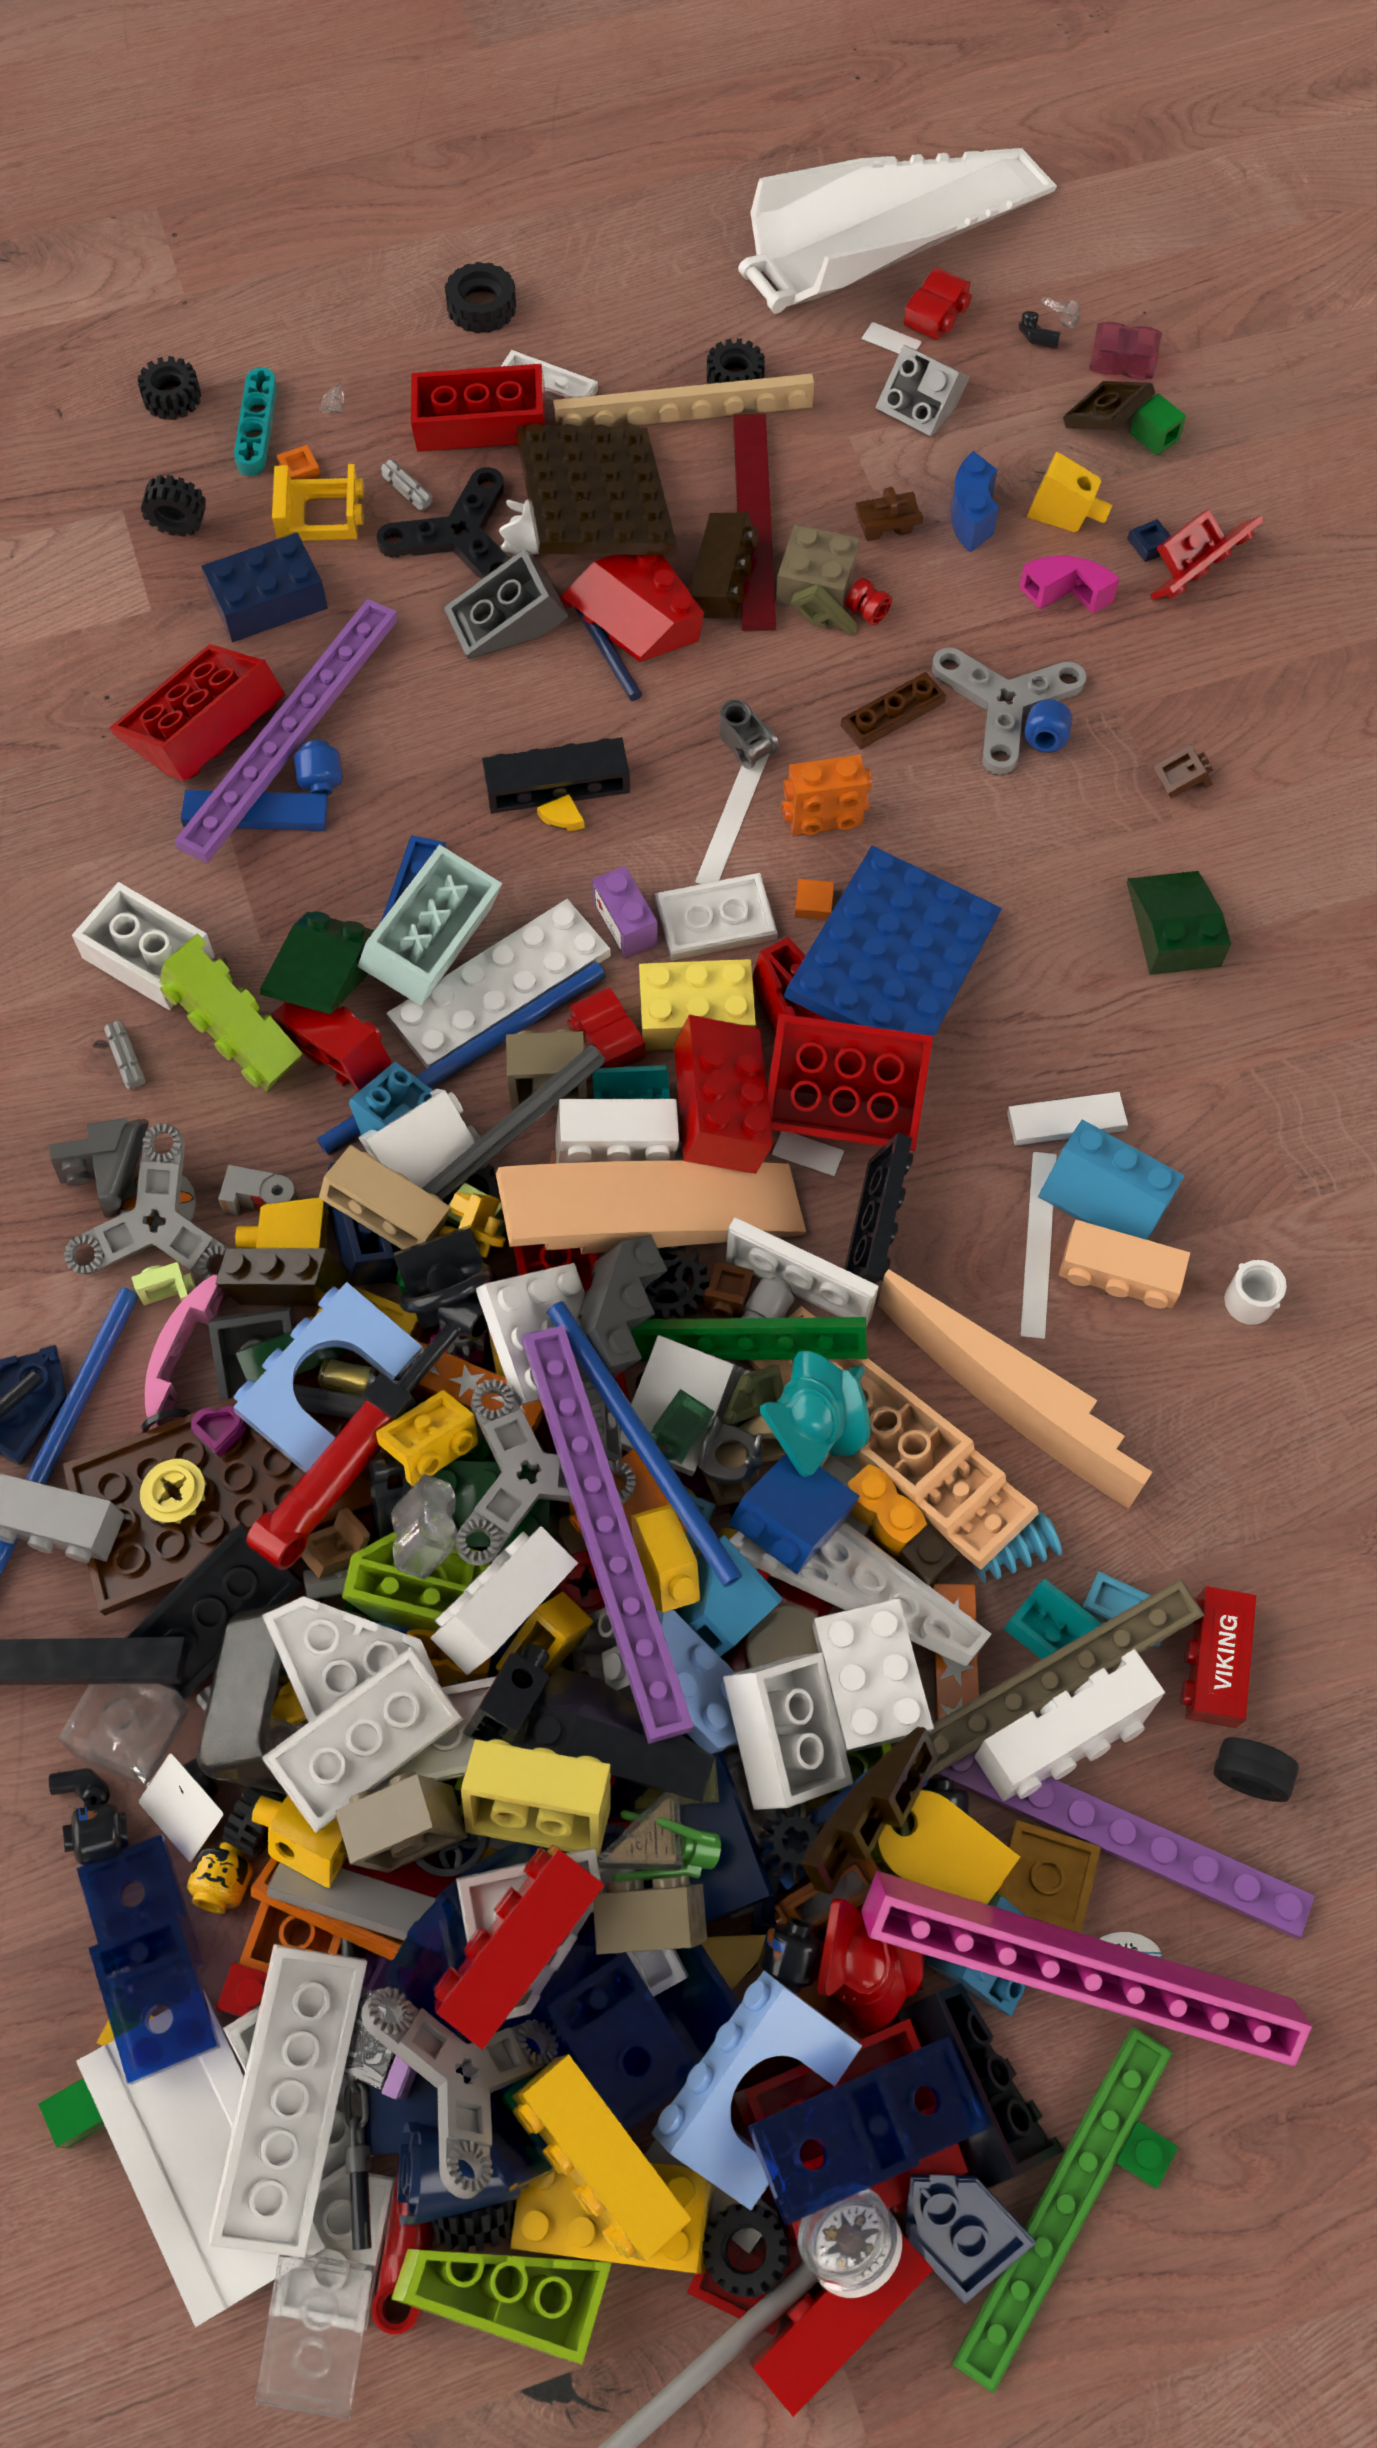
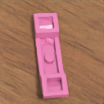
M213 1274L186 1296L172 1313L157 1339L149 1361L145 1381V1409L147 1418L174 1409L178 1401L179 1395L170 1379L197 1322L208 1325L211 1319L217 1317L227 1296V1293L215 1284L217 1275ZM169 1418L153 1424V1427L156 1428L166 1424Z

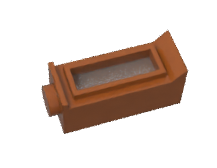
M871 1855L867 1861L851 1857L831 1895L816 1891L809 1877H806L788 1892L784 1889L777 1894L774 1906L776 1911L773 1912V1916L777 1924H786L787 1918L804 1920L814 1926L813 1933L816 1934L827 1927L830 1907L834 1898L846 1899L857 1908L865 1902L876 1871L889 1875L890 1873L886 1868L881 1871Z

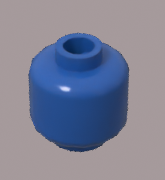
M1047 699L1037 702L1032 706L1025 724V738L1028 744L1035 750L1047 753L1063 748L1070 738L1073 716L1070 709L1062 702Z
M322 740L309 741L302 744L301 749L295 753L294 766L297 784L300 788L311 791L312 794L330 795L332 789L341 784L343 774L340 754L334 747L329 746L328 742Z

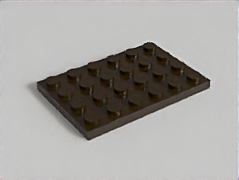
M537 423L517 426L516 438L539 554L675 555L677 543L647 428H641L636 425L626 427H608L605 425L583 427L572 424L544 427Z

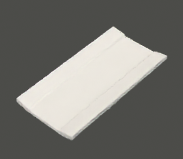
M201 1988L173 2007L109 2044L76 2061L195 2327L326 2248L314 2220L312 2221L305 2258L210 2246L208 2242L245 2075L204 1988Z

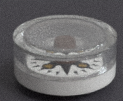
M843 2184L826 2190L809 2205L799 2226L798 2247L804 2263L827 2291L840 2297L856 2298L876 2291L891 2277L900 2260L902 2235L896 2219L874 2191L858 2184Z

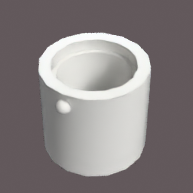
M1251 1260L1245 1264L1240 1263L1239 1270L1226 1290L1224 1296L1225 1307L1230 1315L1239 1322L1253 1325L1267 1321L1275 1309L1280 1307V1302L1285 1295L1287 1288L1285 1276L1273 1263L1264 1260Z

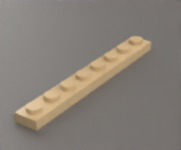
M812 374L557 399L553 400L555 426L572 424L583 427H593L595 425L626 427L629 425L639 426L733 416V414H754L812 408L814 380Z

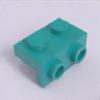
M664 1065L598 1068L593 1072L594 1099H670L668 1067Z
M1042 1579L1003 1629L1040 1659H1044L1099 1627L1102 1623L1048 1580Z

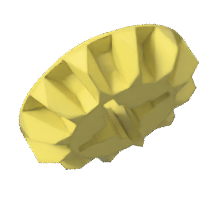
M184 1459L166 1460L151 1469L144 1478L140 1489L141 1505L151 1518L163 1525L166 1522L181 1524L182 1519L189 1515H196V1508L200 1502L206 1501L204 1490L207 1483L201 1470L192 1462ZM168 1482L176 1488L181 1487L179 1491L183 1499L179 1501L172 1497L169 1498L170 1494L167 1491L168 1488L164 1485Z

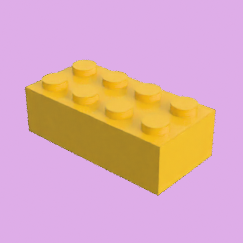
M569 2054L556 2057L512 2095L518 2104L512 2110L514 2115L529 2134L532 2132L535 2134L539 2133L548 2146L542 2150L544 2156L558 2174L564 2173L566 2176L569 2174L577 2184V2187L572 2190L573 2195L589 2215L592 2213L596 2217L600 2215L608 2226L602 2231V2234L620 2257L624 2255L627 2259L632 2257L646 2262L692 2220Z
M524 2147L523 2158H528L530 2163V2180L528 2188L521 2189L520 2196L516 2202L510 2249L705 2274V2253L702 2251V2246L707 2236L705 2231L708 2225L711 2224L714 2184L689 2167L649 2162L692 2220L646 2262L632 2257L627 2259L624 2255L620 2257L603 2236L602 2231L608 2226L600 2215L598 2217L593 2213L589 2215L579 2204L572 2193V2190L577 2187L569 2174L567 2176L564 2173L558 2174L544 2156L543 2149Z

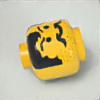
M220 1843L219 1848L202 1850L187 1884V1889L193 1896L192 1903L214 1914H225L226 1909L238 1907L253 1873L251 1864L243 1858L245 1853L230 1843Z

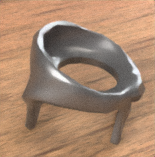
M714 1416L711 1425L702 1439L698 1456V1465L703 1475L708 1480L722 1485L736 1484L747 1480L762 1466L763 1459L760 1455L762 1434L758 1433L755 1438L742 1429L721 1423L719 1417ZM728 1442L739 1443L747 1449L749 1456L740 1467H724L719 1464L715 1457L718 1447Z

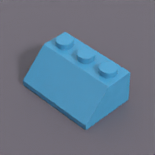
M1081 1119L1060 1153L1038 1198L1079 1221L1148 1240L1176 1195L1185 1175Z

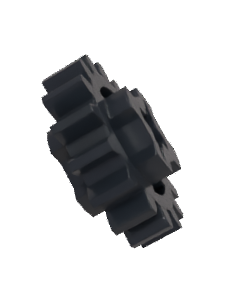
M686 1245L678 1246L677 1249L671 1247L659 1248L658 1251L667 1272L644 1289L655 1313L648 1319H655L657 1315L662 1316V1319H670V1316L684 1319L685 1311L696 1315L698 1313L696 1302L704 1303V1290L709 1287L710 1277L704 1276L707 1273L706 1262L697 1264L699 1252L695 1250L686 1254ZM689 1274H691L693 1279V1286L690 1291L685 1283Z

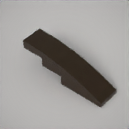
M918 1726L887 1752L852 1788L825 1823L801 1862L816 1891L831 1895L851 1857L867 1861L886 1824L902 1828L939 1757L926 1728Z

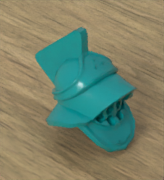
M800 1351L794 1357L791 1379L784 1386L780 1399L777 1400V1403L767 1402L760 1406V1414L802 1477L813 1475L827 1454L835 1457L853 1456L868 1444L871 1432L870 1418L863 1389L859 1382L864 1373L867 1372L864 1365L851 1366L848 1370H841L819 1354L811 1351Z

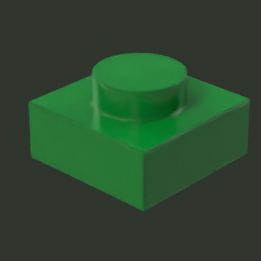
M1137 2120L1115 2164L1152 2189H1157L1178 2146Z

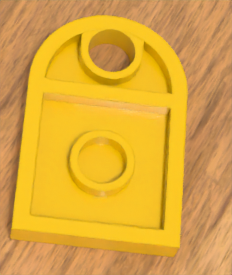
M921 1790L910 1811L915 1820L911 1833L906 1836H900L893 1830L891 1825H885L876 1842L881 1860L899 1878L988 1904L1020 1856L947 1798L932 1791Z

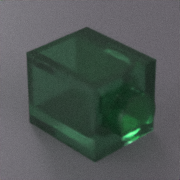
M680 1389L653 1426L650 1434L667 1460L671 1461L674 1459L682 1465L707 1429L715 1412Z

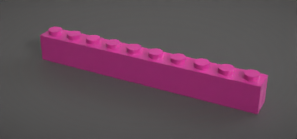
M880 1871L875 1873L861 1910L869 1938L1296 2067L1312 2028L1311 2023L1292 1998Z

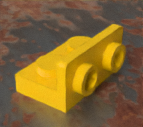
M444 1390L376 1431L378 1444L404 1465L406 1481L412 1486H416L428 1477L433 1476L440 1469L460 1456L467 1454L478 1445L475 1414Z

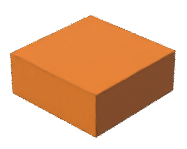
M307 444L276 455L279 466L288 465L291 480L321 477L319 466Z
M798 878L794 917L827 920L832 912L834 882Z

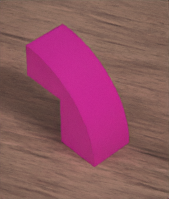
M1048 556L1024 564L1019 588L1039 609L1072 592L1093 614L1114 602L1120 579L1107 568L1084 558Z

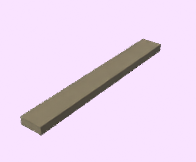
M1183 1580L1175 1581L933 1723L934 1729L929 1733V1736L939 1757L928 1778L976 1751L985 1739L1031 1711L1037 1715L1047 1703L1067 1690L1069 1694L1074 1693L1080 1686L1089 1681V1676L1102 1668L1107 1673L1121 1664L1122 1656L1135 1649L1140 1654L1204 1616Z

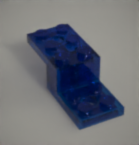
M160 1834L121 1850L115 1858L76 1868L98 1944L88 1949L127 2084H135L220 2048L196 1968L204 1964L165 1837ZM140 1882L145 1891L143 1900L137 1906H125L122 1901L124 1889L131 1883ZM167 2006L173 2014L172 2024L167 2031L155 2034L149 2026L150 2015L156 2008Z
M591 1912L577 1934L578 1938L557 1971H554L540 1993L541 1997L536 2005L557 2040L569 2047L591 2085L627 2131L677 2094L685 2085L688 2074L695 2066V2063L626 1952L596 1954L594 1914ZM641 2047L647 2056L646 2067L637 2075H628L623 2067V2057L629 2049Z
M950 2036L822 2091L821 2094L747 2126L784 2225H789L920 2165L919 2160L988 2129ZM920 2087L930 2089L936 2098L935 2110L929 2116L920 2113L914 2104L915 2093ZM807 2140L816 2141L823 2149L824 2159L821 2166L816 2170L807 2169L800 2160V2148Z

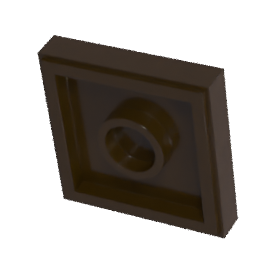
M1102 381L1065 414L1063 420L1066 428L1116 430L1156 394L1153 383Z

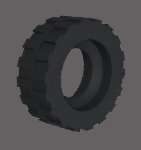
M489 262L469 263L462 268H457L448 277V283L445 284L447 312L456 326H460L468 332L490 333L493 330L503 328L505 324L508 325L511 322L512 316L514 317L516 313L515 308H517L515 283L511 279L510 273L504 271V268ZM478 291L491 292L497 296L495 300L485 304H473L465 300L466 296Z

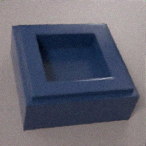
M1156 519L1130 530L1127 539L1144 562L1160 556L1156 547L1168 539L1170 534L1160 521Z

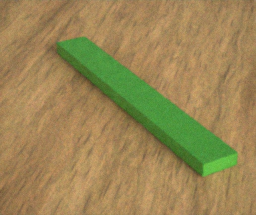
M1134 2026L1130 2027L1024 2225V2228L1035 2239L1036 2244L995 2279L951 2362L953 2366L993 2394L1173 2051Z

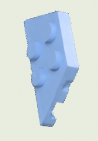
M657 1610V1615L694 1726L692 1731L687 1734L700 1748L709 1754L722 1751L731 1745H738L723 1676L735 1672L674 1610L664 1613Z

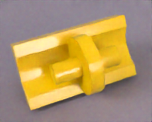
M456 1192L450 1205V1212L463 1217L458 1229L470 1225L481 1256L487 1257L491 1245L503 1247L506 1239L496 1233L501 1220L494 1217L500 1199L491 1195ZM444 1226V1228L440 1231L439 1236L457 1229L450 1226Z

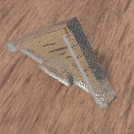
M664 1792L624 1830L623 1834L598 1856V1867L608 1869L680 1871L683 1866L682 1835L659 1827L656 1823L657 1819L662 1817L681 1824L680 1796Z

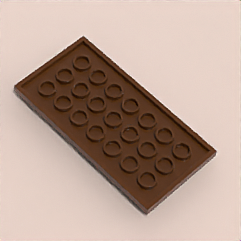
M350 1351L331 1361L295 1375L293 1384L362 1395L364 1393L363 1390L349 1387L344 1390H336L333 1384L326 1383L325 1372L327 1367L335 1365L372 1373L374 1376H378L380 1372L360 1355ZM230 1398L207 1408H213L218 1411L228 1405L234 1406L238 1401ZM305 1411L334 1437L338 1435L350 1420V1418ZM196 1412L63 1463L69 1491L111 1501L125 1514L107 1561L91 1558L89 1563H87L98 1611L106 1616L172 1590L240 1522L250 1529L261 1515L268 1511H274L305 1472L249 1424L244 1434L221 1457L217 1456L191 1429V1421ZM383 1448L374 1456V1458L383 1457L384 1460L394 1458ZM184 1459L190 1461L201 1470L207 1483L204 1490L206 1501L200 1502L196 1508V1515L187 1516L181 1520V1524L166 1522L163 1525L151 1518L141 1505L140 1489L142 1482L151 1469L166 1460ZM368 1465L312 1533L333 1526L339 1511L349 1508L356 1517L373 1510ZM398 1475L388 1477L387 1484L398 1482ZM168 1482L164 1484L168 1488L169 1498L172 1497L179 1501L183 1499L179 1491L181 1487L176 1488Z

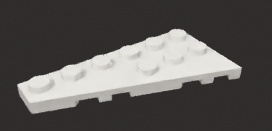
M846 1522L798 1574H795L739 1531L729 1540L754 1568L761 1569L777 1579L846 1611L899 1598L910 1641L966 1667L991 1636V1633Z

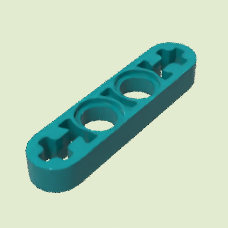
M264 367L252 369L248 372L245 379L234 458L238 471L246 476L260 474L265 469L277 397V384L272 370ZM261 383H263V385H262V391H263V392H258V388H257V387H260ZM256 405H263L266 407L261 412L255 413L250 411V409ZM251 430H260L262 432L257 437L251 438L246 436ZM249 450L254 451V456L251 457V460H249Z

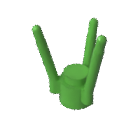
M623 1810L620 1813L621 1818L641 1825L648 1818L647 1816ZM660 1817L657 1819V1825L673 1832V1836L677 1837L674 1853L675 1857L682 1861L683 1866L616 1874L612 1880L613 1882L635 1879L648 1881L674 1876L699 1878L701 1869L711 1870L716 1866L721 1853L720 1837L717 1833L693 1829Z

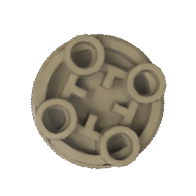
M796 1605L776 1606L748 1632L745 1654L749 1668L789 1656L819 1653L812 1628L814 1618H818V1616L810 1610Z

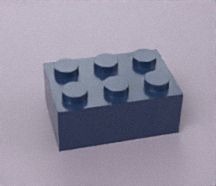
M298 532L201 566L209 595L232 643L328 609L322 580Z

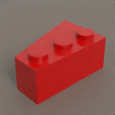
M789 937L760 951L752 974L753 985L775 1033L779 1013L829 1020L784 998L786 988L806 956Z
M284 1002L271 1014L273 1020L303 1055L317 1066L324 1063L338 1073L334 1079L342 1087L349 1082L359 1092L392 1064L380 1041L383 1036L378 1028L369 1021L361 1022L345 1006L338 1007L332 1014Z

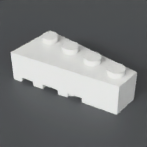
M1135 1649L1122 1656L1121 1664L1113 1673L1108 1674L1102 1668L1089 1676V1681L1075 1691V1696L1071 1697L1066 1690L1054 1697L1040 1710L1042 1716L1039 1718L1035 1712L1031 1711L983 1741L974 1758L1002 1801L1016 1794L1020 1799H1023L1042 1786L1040 1781L1051 1775L1055 1780H1058L1077 1767L1075 1762L1086 1756L1090 1761H1093L1110 1750V1743L1119 1738L1124 1743L1128 1742L1145 1730L1144 1721L1163 1697L1165 1691Z

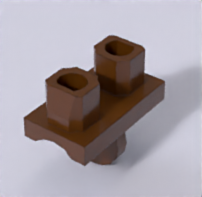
M893 487L884 488L882 498L857 502L855 506L856 514L867 541L880 539L883 531L893 529L895 533L900 535L911 533L914 525L922 524L923 515L917 506L914 491L896 495Z

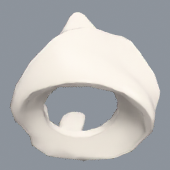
M507 500V506L515 511L522 512V515L514 516L511 518L510 523L500 528V534L505 540L501 546L502 551L517 554L526 548L532 555L539 554L529 501L525 500V503L522 504Z

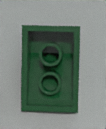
M1199 871L1128 878L1127 886L1150 975L1222 966L1231 946V941L1223 912Z
M306 912L292 926L260 988V995L332 1014L369 974L357 966L365 943L375 930L366 928L363 924L356 921L344 922L330 918L329 915L323 912Z

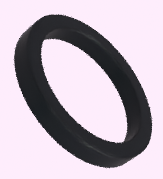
M172 1409L155 1414L142 1423V1432L150 1430L149 1428L153 1424L171 1417H184L191 1414V1412L186 1409Z

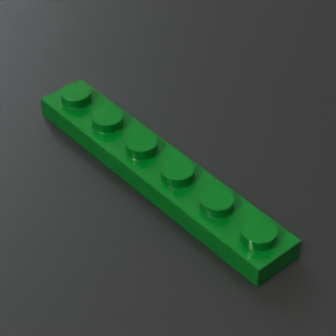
M866 1317L647 1319L630 1331L642 1357L639 1361L649 1360L658 1335L705 1354H712L722 1360H791L800 1351H811L826 1359H867L868 1352Z

